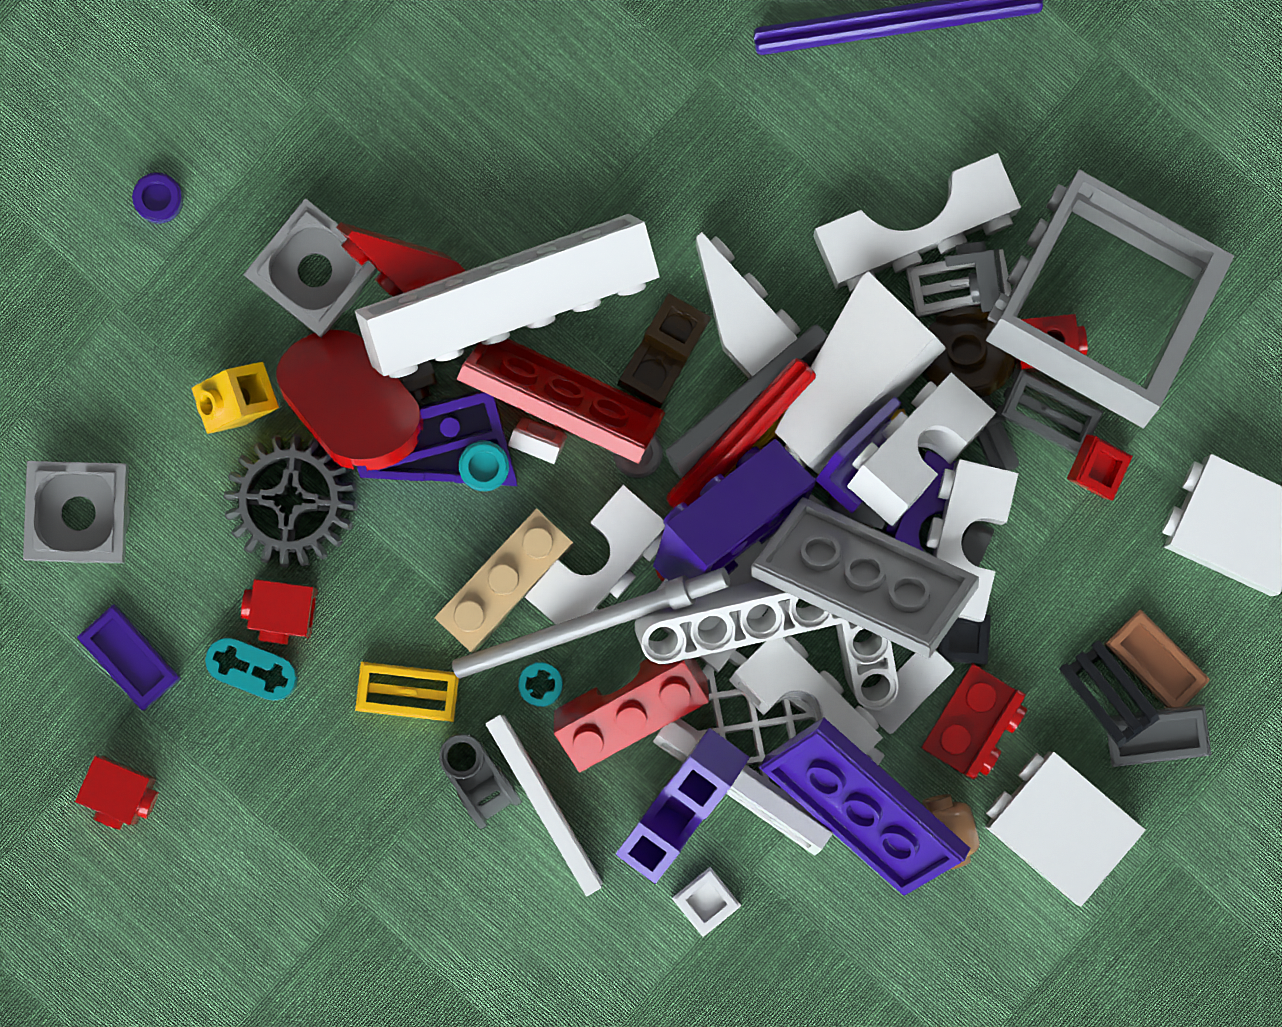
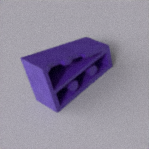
M480 390L419 406L423 418V431L420 429V433L417 436L419 442L414 450L400 462L380 470L367 471L366 466H357L360 478L443 481L466 484L459 472L461 454L470 444L480 440H487L501 446L509 460L508 475L501 485L518 486L517 476L495 397Z

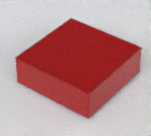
M1086 434L1067 479L1103 499L1113 501L1133 456L1097 436Z

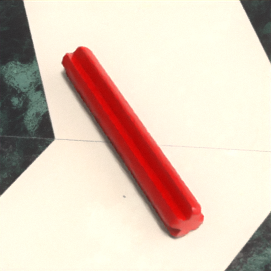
M798 358L793 359L671 489L666 496V500L673 509L683 502L689 506L701 497L700 492L702 488L712 478L719 474L725 476L813 382L816 374L806 362Z

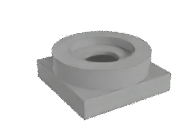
M305 198L243 275L287 312L296 317L319 337L323 338L340 315L355 303L362 288L377 269L369 261L363 266L358 264L341 247V244L347 238L336 228L338 224ZM311 254L325 256L332 266L331 278L320 287H309L299 277L298 269L301 261Z
M27 461L23 560L125 564L126 532L130 520L128 502L129 465L125 463ZM85 497L95 507L96 516L94 522L84 530H73L63 521V507L71 498Z

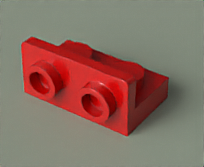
M971 664L920 748L969 779H975L979 772L987 776L1002 752L995 746L1003 732L1007 730L1013 733L1027 712L1028 708L1021 705L1026 694L1010 687L975 664Z

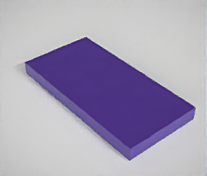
M825 717L767 754L759 766L764 773L903 896L965 861L971 849Z

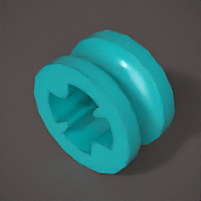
M544 662L534 663L522 671L518 680V687L522 698L527 703L537 707H546L553 704L560 697L563 690V679L559 671L552 665ZM539 670H544L551 674L547 678L549 681L555 680L554 691H546L543 699L532 697L533 689L527 690L528 678H536Z

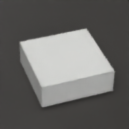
M524 417V419L521 418L513 430L508 446L554 464L562 452L567 436L565 435L566 433Z
M711 867L672 897L673 901L702 937L741 907V904Z

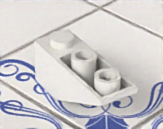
M701 232L696 237V247L722 349L745 376L750 379L798 339L796 335L801 330L783 309L775 313L763 299L768 293L753 275L747 273L742 277L730 264L735 259L734 255L718 237L715 236L709 241Z

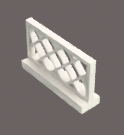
M736 650L728 659L729 662L738 668L748 660ZM707 664L702 671L708 679L709 701H712L716 728L712 730L726 739V733L752 729L757 757L749 758L726 794L815 856L823 849L833 833L784 789L771 783L769 776L761 769L759 774L747 766L757 763L760 766L766 756L764 755L759 728L786 723L790 740L796 736L794 722L809 719L816 722L813 710L799 699L788 698L782 700L784 717L758 721L755 706L746 698L751 722L724 726L719 699L743 696V694L738 689L717 692L714 669ZM790 704L801 711L802 714L792 715ZM679 718L664 726L653 740V743L683 763L707 730L697 731ZM874 747L866 754L877 765L885 756Z

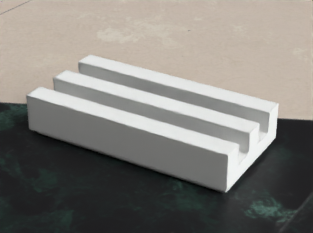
M1000 249L1005 295L1009 296L1012 290L1010 283L1007 282L1009 276L1003 249ZM945 261L906 269L915 317L920 318L940 314L946 310L981 305V302L973 303L971 295L924 304L923 297L970 288L969 277L921 286L919 278L976 267L975 263L946 267Z

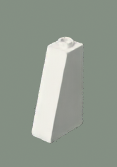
M867 271L860 278L811 366L816 374L815 379L788 407L775 433L786 443L784 448L803 468L808 465L816 473L820 474L831 457L894 396L897 398L946 347Z

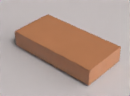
M1141 609L1135 612L1104 643L1117 659L1166 708L1185 706L1210 681L1209 677Z

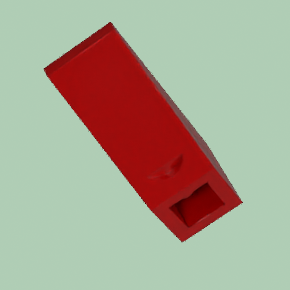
M342 222L336 226L347 238L341 244V247L361 266L369 261L380 272L374 280L391 297L466 271L457 261L443 252Z

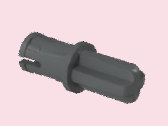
M990 395L981 397L996 412ZM995 414L976 439L988 466L1011 471L1019 466V460L1002 425V422L1006 421V419Z

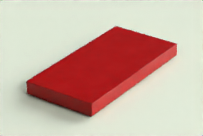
M508 338L489 345L479 342L462 365L457 380L638 464L665 416V412L662 409Z

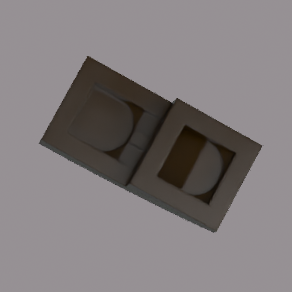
M668 293L645 332L642 342L621 375L617 386L660 409L709 324L711 317Z

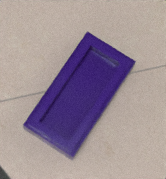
M115 604L77 636L78 640L142 711L150 707L181 679Z

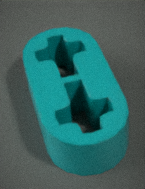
M231 638L219 639L210 646L206 653L205 663L212 677L261 698L274 701L282 700L290 696L297 687V670L290 661L245 642ZM231 646L237 649L235 657L250 663L247 672L231 668L227 675L221 672L222 664L216 661L218 652L227 653ZM276 664H279L283 667L281 675L288 678V682L285 687L277 686L273 693L266 690L268 682L265 679L254 676L257 667L273 671Z

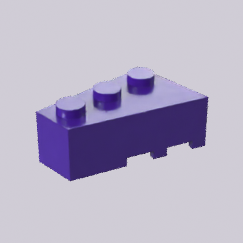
M776 439L761 450L757 446L751 448L739 459L736 464L737 469L725 478L722 474L715 476L702 488L700 492L701 497L689 506L685 502L680 503L669 512L663 521L665 528L653 567L668 581L684 575L690 579L720 568H725L728 575H730L739 566L734 559L757 541L763 544L780 528L802 497L810 498L816 480Z

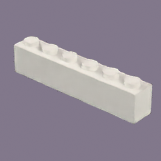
M626 214L357 309L355 314L371 366L383 376L389 375L391 378H399L414 373L418 369L417 364L434 358L436 361H447L459 357L464 353L463 348L478 342L489 345L504 341L510 337L509 331L526 325L528 328H539L551 324L556 320V314L570 309L574 312L593 309L601 304V298L618 293L620 296L638 293L646 288V282L660 278L645 222L631 214Z

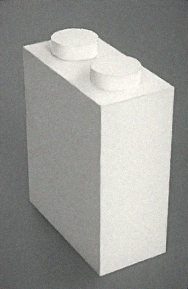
M1212 454L1203 458L1201 464L1194 461L1182 484V488L1189 491L1181 509L1173 506L1164 523L1162 533L1168 535L1164 548L1269 596L1279 595L1282 591V486Z
M1048 752L1044 757L1036 753L1019 772L1018 776L1024 781L1012 795L1004 791L989 807L986 814L992 819L985 828L1074 904L1082 907L1146 830L1055 752Z

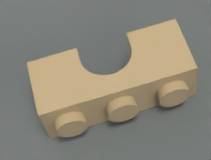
M536 508L434 618L470 652L475 653L505 621L510 611L536 585L557 560L561 561L574 547V543Z

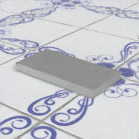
M804 497L800 499L751 565L752 577L927 658L931 657L979 586V576Z

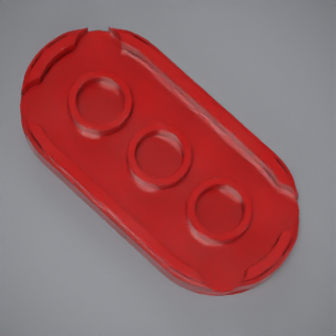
M328 330L323 338L313 333L294 343L281 357L276 370V378L283 398L337 464L355 470L353 465L366 466L367 471L380 470L400 462L414 450L419 442L417 436L420 433V429L423 431V418L417 401L398 378H391L389 375L383 376L371 366L362 337L344 330Z

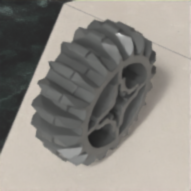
M299 434L292 435L290 449H285L282 438L276 435L272 437L274 452L268 454L266 448L258 442L253 446L254 451L260 458L257 462L253 463L245 455L239 457L238 461L240 464L249 469L244 477L237 472L229 473L228 479L241 486L239 492L232 490L224 492V499L239 503L238 508L225 511V518L227 520L242 518L243 523L236 526L231 533L237 539L249 533L252 535L244 546V550L250 554L263 544L262 562L269 564L276 551H279L280 566L289 568L292 561V553H297L300 565L305 567L310 565L308 550L312 548L320 559L324 560L328 557V552L322 545L326 539L337 547L343 544L341 537L333 533L337 525L345 530H352L354 524L348 519L342 518L341 514L342 510L357 511L358 504L351 500H343V494L353 493L357 490V486L354 482L340 484L338 479L347 475L350 469L341 465L331 469L330 465L334 460L327 452L320 458L317 457L321 446L317 439L313 438L309 442L306 451H303L302 437ZM287 462L286 470H283L282 480L277 487L269 490H254L258 480L267 470L277 464ZM302 462L316 467L323 474L329 486L330 497L306 492L303 486V474H301ZM293 485L298 489L295 493L299 497L303 496L306 501L315 503L296 505L292 509V514L288 516L284 513L287 509L283 505L279 506L277 502L267 499H280V497L288 496ZM252 505L271 508L276 511L279 520L278 528L281 529L280 541L270 538L260 529L254 518ZM312 512H328L325 521L318 530L306 538L295 541V534L298 532L300 520L305 515Z

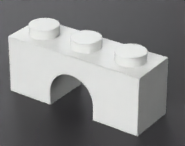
M952 373L938 387L930 381L911 402L917 409L909 417L901 411L882 432L887 440L880 448L873 442L870 443L852 464L859 471L847 487L891 526L917 501L938 475L923 461L918 447L929 448L937 452L951 464L978 436L996 413Z
M961 459L955 462L953 470L945 468L938 498L946 499L942 519L933 517L926 546L935 548L933 556L979 576L978 589L958 617L981 622L985 618L995 571L977 567L967 560L962 551V536L965 529L973 522L985 521L998 525L1007 523L1019 473Z
M622 485L591 521V525L609 543L610 556L606 565L595 574L579 575L570 571L557 560L525 598L554 624L599 610L597 607L610 593L617 599L633 582L636 576L630 570L642 556L649 562L655 557L665 528L664 520L627 487Z
M791 636L766 641L729 679L763 715L777 702L783 699L795 698L809 705L814 712L816 722L825 717L865 754L883 738L876 731L879 728V724L874 717L861 706H857L854 709L841 696L844 690L839 682L824 670L819 674L805 660L809 656L807 651Z

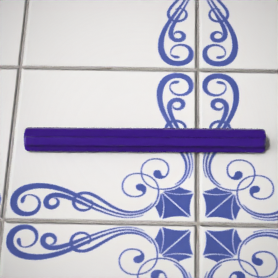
M933 0L757 27L754 29L753 37L757 54L767 55L1037 14L1043 9V0Z

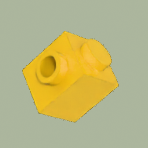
M263 362L225 369L191 388L196 400L197 410L201 415L207 434L245 426L279 408Z

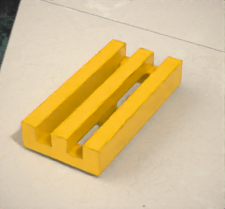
M361 662L355 711L454 722L459 678H457L454 672ZM370 673L447 681L448 686L447 691L370 683L369 678ZM369 692L446 701L445 711L367 702V695Z

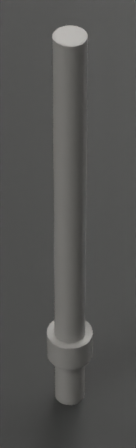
M720 568L690 579L684 575L666 581L664 588L454 659L452 661L453 671L457 678L460 679L668 607L678 610L693 605L696 602V598L729 587L730 579L725 568Z

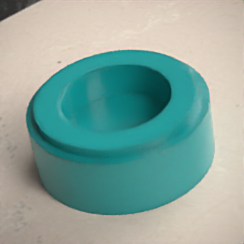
M476 441L467 446L461 454L459 460L461 478L466 485L474 490L484 492L494 490L505 481L508 475L509 460L507 454L501 446L492 441Z

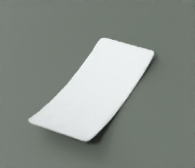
M936 650L930 658L915 653L897 671L899 688L895 701L881 710L864 709L874 717L882 728L889 734H893L954 671V667Z

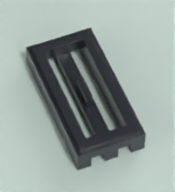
M1098 640L1091 645L1092 649L1085 654L1082 651L1075 656V662L1070 665L1066 663L1059 670L1068 684L1120 748L1160 718L1157 711L1101 641ZM1098 660L1102 662L1144 715L1137 720L1095 667V662ZM1083 671L1088 674L1129 727L1121 732L1077 676Z

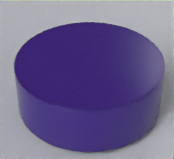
M164 173L145 175L136 183L132 194L133 205L136 211L151 223L162 224L173 220L180 213L184 199L180 186L172 177Z

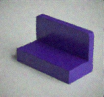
M895 396L831 457L815 479L851 514L864 503L861 498L847 487L859 471L852 464L870 443L873 442L880 448L887 440L882 432L892 422L891 417L902 404Z

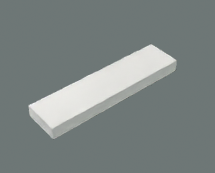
M499 715L485 723L586 897L602 888L603 881L506 716Z

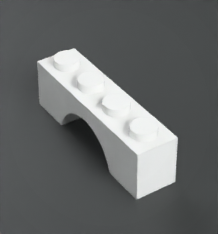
M997 153L953 171L948 179V197L944 210L936 219L921 228L907 231L888 229L877 224L862 210H859L815 228L813 237L835 289L847 285L849 291L853 292L860 278L867 271L876 278L875 273L893 266L895 273H899L923 262L920 255L938 247L940 254H945L955 250L956 245L968 243L965 236L983 229L987 236L1013 225L1011 217L1018 213L1021 206Z

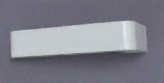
M761 580L721 589L696 598V602L693 605L678 610L668 607L636 618L635 633L645 656L658 664L673 663L836 625L845 678L857 701L864 708L881 710L891 705L898 694L899 684L890 640L873 633L866 641L854 642L855 635L864 628L815 605L806 608L796 607L799 598ZM759 604L769 606L764 616L758 619L747 618L748 612L754 606ZM708 616L720 617L719 623L710 630L698 629L699 623ZM659 627L672 629L670 635L662 641L649 640L650 634ZM872 674L882 675L876 685L866 688L861 687L863 681Z

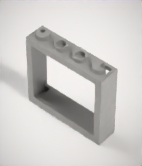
M1078 169L1067 188L1058 184L1051 195L1046 208L1053 211L1048 222L1040 218L1026 243L1034 248L1029 259L1021 255L1007 279V282L1014 285L1010 295L1007 296L1001 293L993 305L987 319L994 322V325L986 341L1144 428L1161 407L1234 255ZM1071 212L1194 279L1142 387L1017 318Z

